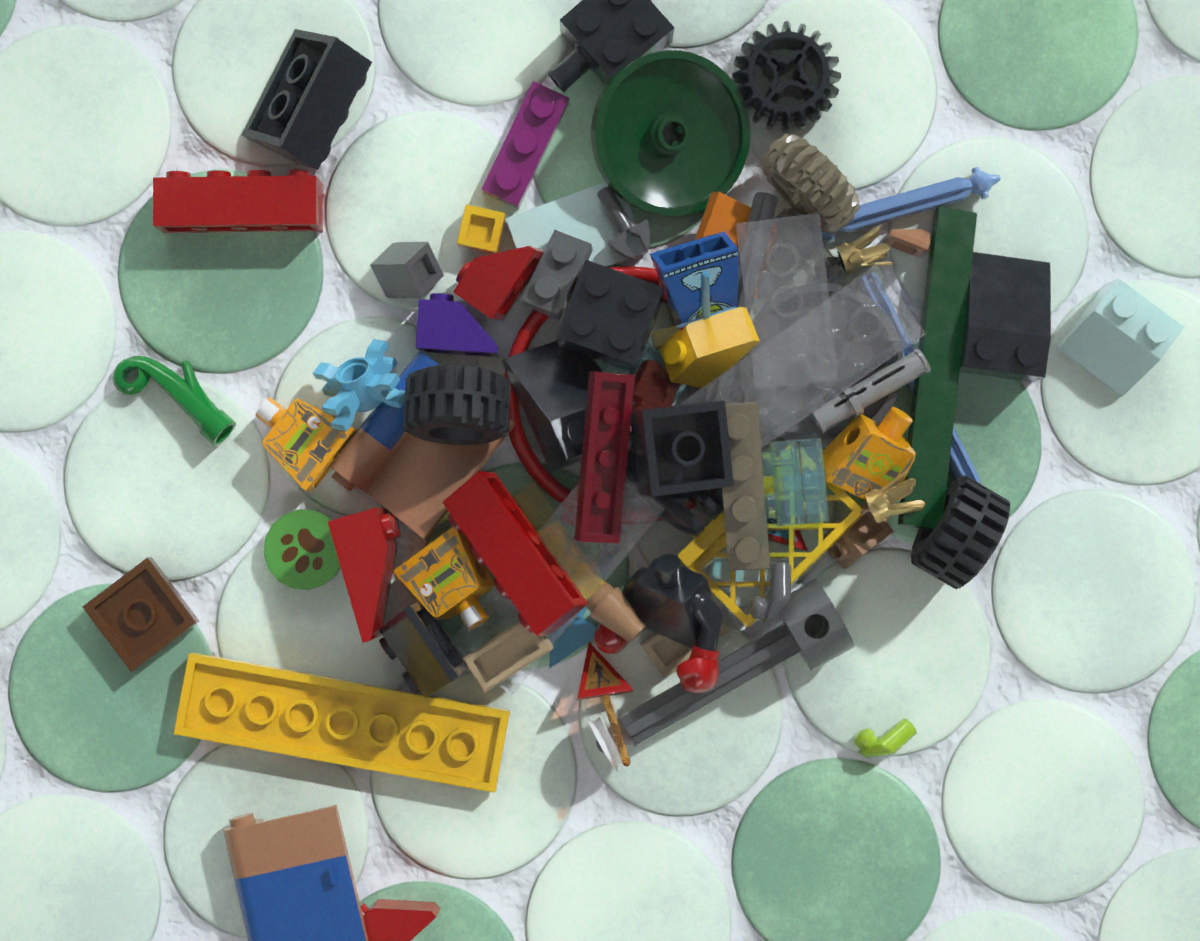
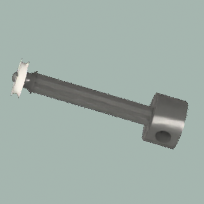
M815 579L791 593L790 600L778 614L782 622L780 626L719 660V678L713 689L704 693L689 692L684 690L679 682L621 716L618 715L615 724L610 727L601 713H599V718L596 721H591L588 718L591 729L597 739V748L600 752L605 753L614 769L618 772V766L621 763H626L629 766L622 750L625 746L637 747V744L797 653H800L809 669L814 671L854 648L855 644L819 582ZM818 614L822 619V628L818 634L808 636L804 629L805 621L811 615Z

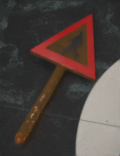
M588 642L577 700L601 697L622 764L628 767L631 761L609 696L634 692V689L596 648Z

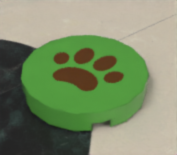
M299 509L284 514L272 524L265 538L264 557L268 570L279 582L292 589L310 590L326 585L338 575L341 567L327 522L333 520L331 517L319 511Z

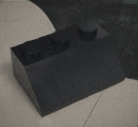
M295 29L241 135L297 164L318 170L331 151V143L339 127L347 120L349 108L357 92L366 82L367 72L372 61L337 37Z

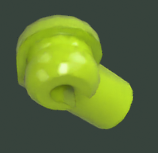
M903 718L882 736L876 737L874 732L868 728L861 730L854 736V744L860 749L858 753L867 758L892 755L914 737L917 731L909 720Z

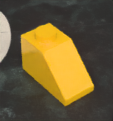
M738 307L710 316L708 319L703 318L688 323L687 326L682 330H678L667 340L659 350L671 382L707 389L756 346L760 340L747 308Z

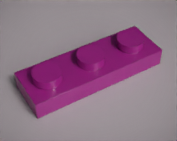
M532 82L482 187L483 193L519 209L570 103L569 97L537 82Z

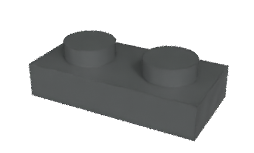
M554 230L521 298L522 305L560 320L574 291L584 262L589 260L593 251L592 244Z

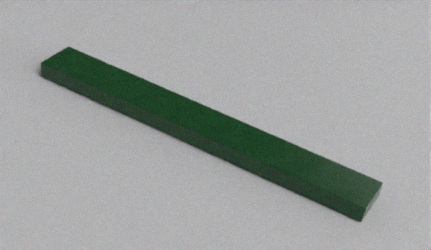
M938 206L934 209L918 349L929 363L930 372L914 380L910 414L913 422L909 426L907 440L916 455L904 481L914 478L916 485L913 487L910 495L900 500V503L922 500L926 505L923 507L924 510L899 514L898 525L926 530H934L944 514L977 213Z

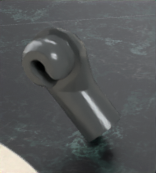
M778 562L771 565L770 591L766 598L761 596L753 598L750 603V615L752 618L763 619V622H770L778 616L790 600V564Z

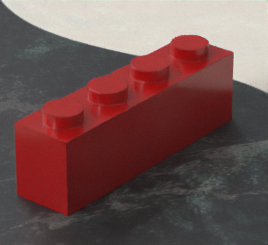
M303 169L288 170L287 176H271V172L266 170L247 171V176H231V172L212 170L206 172V177H191V173L185 171L166 172V177H153V226L163 233L323 231V183L316 175H312L311 171Z
M478 471L442 502L449 511L447 515L448 520L458 532L464 533L472 544L471 552L480 564L489 568L496 578L494 580L496 589L504 598L511 600L519 611L518 619L528 632L534 633L536 637L552 634L588 605L586 599L495 472Z

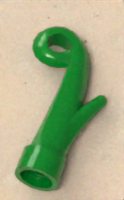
M132 356L123 359L117 364L113 371L112 379L114 386L119 392L126 395L139 393L144 389L151 377L200 428L199 433L213 446L222 443L234 430L236 422L223 410H219L208 398L200 386L189 361L182 362L184 379L160 362L145 356ZM138 370L136 381L127 383L126 377L128 373Z

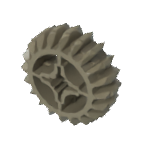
M784 134L779 140L776 139L768 147L760 160L763 174L767 177V181L775 188V192L783 198L784 202L792 207L794 212H797L804 220L810 222L811 225L817 226L822 232L835 234L840 228H844L860 209L858 195L855 193L854 187L847 181V176L840 172L838 166L833 164L827 155L822 154L816 146L810 145L806 139L800 138L798 135Z

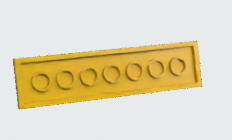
M192 652L188 654L174 734L495 793L511 710L430 695L425 698L423 694H415L414 692Z

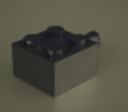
M582 0L559 20L560 34L574 51L555 68L548 71V75L562 92H566L567 88L589 69L606 85L611 77L627 63L641 56L664 50L673 42L675 27L651 0Z

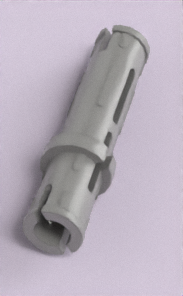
M917 348L912 353L881 369L853 387L849 385L844 386L840 389L841 394L815 409L809 410L810 415L821 433H825L826 430L852 415L856 418L864 414V408L895 392L923 374L929 373V363L923 353Z

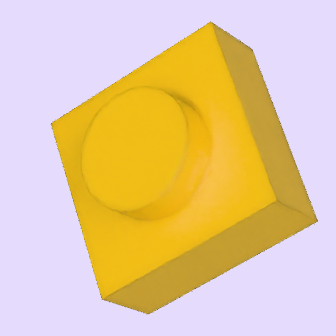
M466 204L457 245L491 254L498 253L506 218L505 213Z

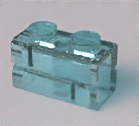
M821 438L770 442L768 444L769 452H762L764 477L771 476L773 493L766 494L767 517L775 518L776 526L829 522Z

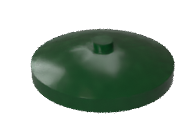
M665 50L634 59L611 77L595 105L591 124V143L594 158L603 179L624 202L649 214L682 216L706 209L711 193L721 192L726 194L739 178L746 163L750 146V121L747 108L743 104L744 99L727 73L718 65L700 55L681 50Z

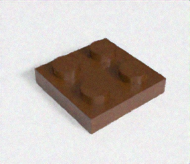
M147 557L82 606L130 672L137 670L200 622L152 557Z

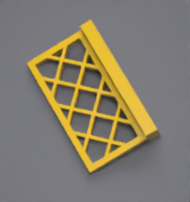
M794 441L763 470L766 508L772 502H789V524L767 525L768 530H789V552L770 553V559H789V564L791 565V586L864 515L860 513L863 509L846 492L824 480L817 465ZM808 469L818 479V495H794V480L804 470ZM823 484L834 495H823ZM789 486V495H780ZM818 501V523L794 524V502ZM823 501H841L852 511L841 523H823ZM723 511L716 520L713 519L704 528L705 530L697 538H694L677 556L690 570L702 574L708 580L711 592L749 628L758 619L752 618L750 613L746 615L736 605V588H760V596L766 598L765 587H770V581H765V569H760V581H736L735 570L731 571V582H713L703 572L715 559H728L727 553H722L727 548ZM794 530H818V546L812 552H794ZM823 530H833L824 539ZM794 559H804L794 569ZM720 588H731L730 598Z

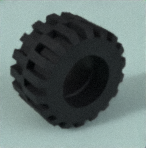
M467 365L430 366L407 375L404 430L409 434L425 441L449 445L484 444L507 436L510 411V382L508 378L485 368Z
M966 475L959 477L946 488L944 514L934 530L919 529L912 546L911 563L954 589L963 587L982 570L999 544L1009 520L1010 501Z

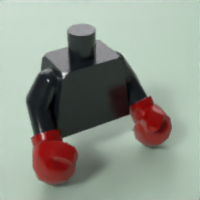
M674 554L661 555L659 558H655L647 568L642 567L638 569L626 582L622 593L640 620L646 625V629L692 649L689 659L677 666V676L684 690L704 693L713 689L719 678L718 657L720 651L717 650V644L723 622V613L713 599L708 580L702 574L681 566L679 557ZM599 623L595 628V644L605 654H617L628 645V642L623 637Z

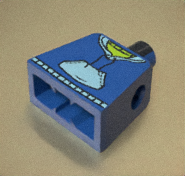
M725 231L650 253L669 305L681 324L702 317L701 273L703 271L709 273L710 314L734 306L737 307L739 251Z

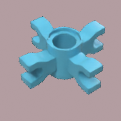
M373 339L366 350L365 358L356 357L349 359L338 368L332 364L321 362L312 373L315 379H322L327 382L322 388L324 395L334 396L329 398L322 406L325 413L337 415L331 423L334 429L347 431L354 421L356 412L373 410L382 402L397 408H401L405 403V391L395 389L400 381L398 374L389 373L397 365V361L394 357L383 356L384 352L389 348L387 341Z

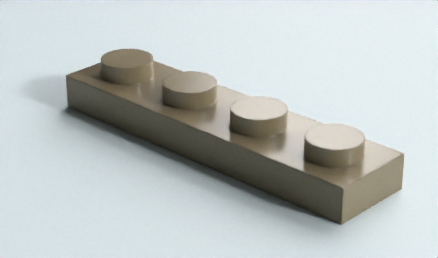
M758 401L725 404L734 486L722 487L729 571L770 568V552Z

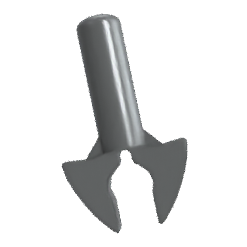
M609 186L600 189L597 196L617 229L616 237L609 240L608 245L621 256L635 260L634 254L626 244L627 232H629L632 236H636L641 240L643 248L648 253L650 245L648 220L645 219L640 224L630 221L613 190Z

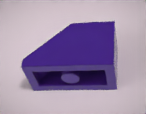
M431 293L429 300L419 299L415 346L418 351L500 358V348L467 309L460 302L454 301L453 295Z

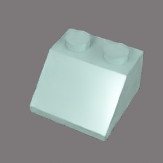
M1117 278L1103 285L1057 347V350L1122 397L1162 359L1185 327L1121 279Z

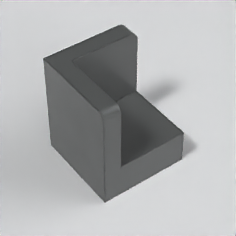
M428 242L392 243L370 264L387 298H422L444 276Z

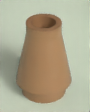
M607 582L588 601L586 608L591 612L589 617L623 637L629 644L646 628V625L640 620L619 587L614 589Z

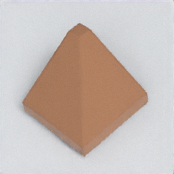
M892 229L885 236L883 242L892 248L915 257H920L929 248L931 232L925 229Z

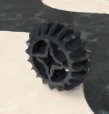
M785 21L779 33L776 26L771 23L767 25L766 36L759 31H755L752 35L754 44L750 42L742 44L741 51L745 56L735 57L734 66L740 70L733 72L731 79L737 84H742L737 89L743 98L748 97L743 102L747 111L752 108L756 109L752 121L758 123L762 116L769 118L766 124L768 130L774 128L776 121H781V129L784 133L789 132L791 121L795 122L799 130L805 129L807 125L806 117L810 121L817 123L821 118L819 110L828 112L832 107V103L828 98H836L839 93V89L833 84L840 81L841 73L832 70L838 65L839 58L838 56L826 57L832 48L831 42H825L819 46L817 42L821 33L815 31L811 37L804 35L806 31L804 23L799 25L797 32H792L790 22ZM778 49L796 51L787 58L779 57L774 53L771 55L767 54ZM807 58L817 73V89L810 85L811 80L805 76L802 70ZM755 65L763 69L762 74L770 82L769 90L765 96L761 93L755 82ZM796 65L793 78L788 79L785 83L783 82L779 89L776 90L780 81V75L786 74L787 71L790 72L792 67ZM785 96L806 100L801 104L793 106L776 104L779 99Z

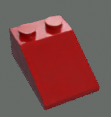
M379 507L327 521L362 643L382 636L379 629L384 626L398 549L395 538L401 537L397 518L393 514L390 515L386 508Z

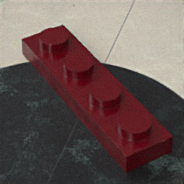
M589 371L574 540L579 542L617 544L620 542L635 375Z

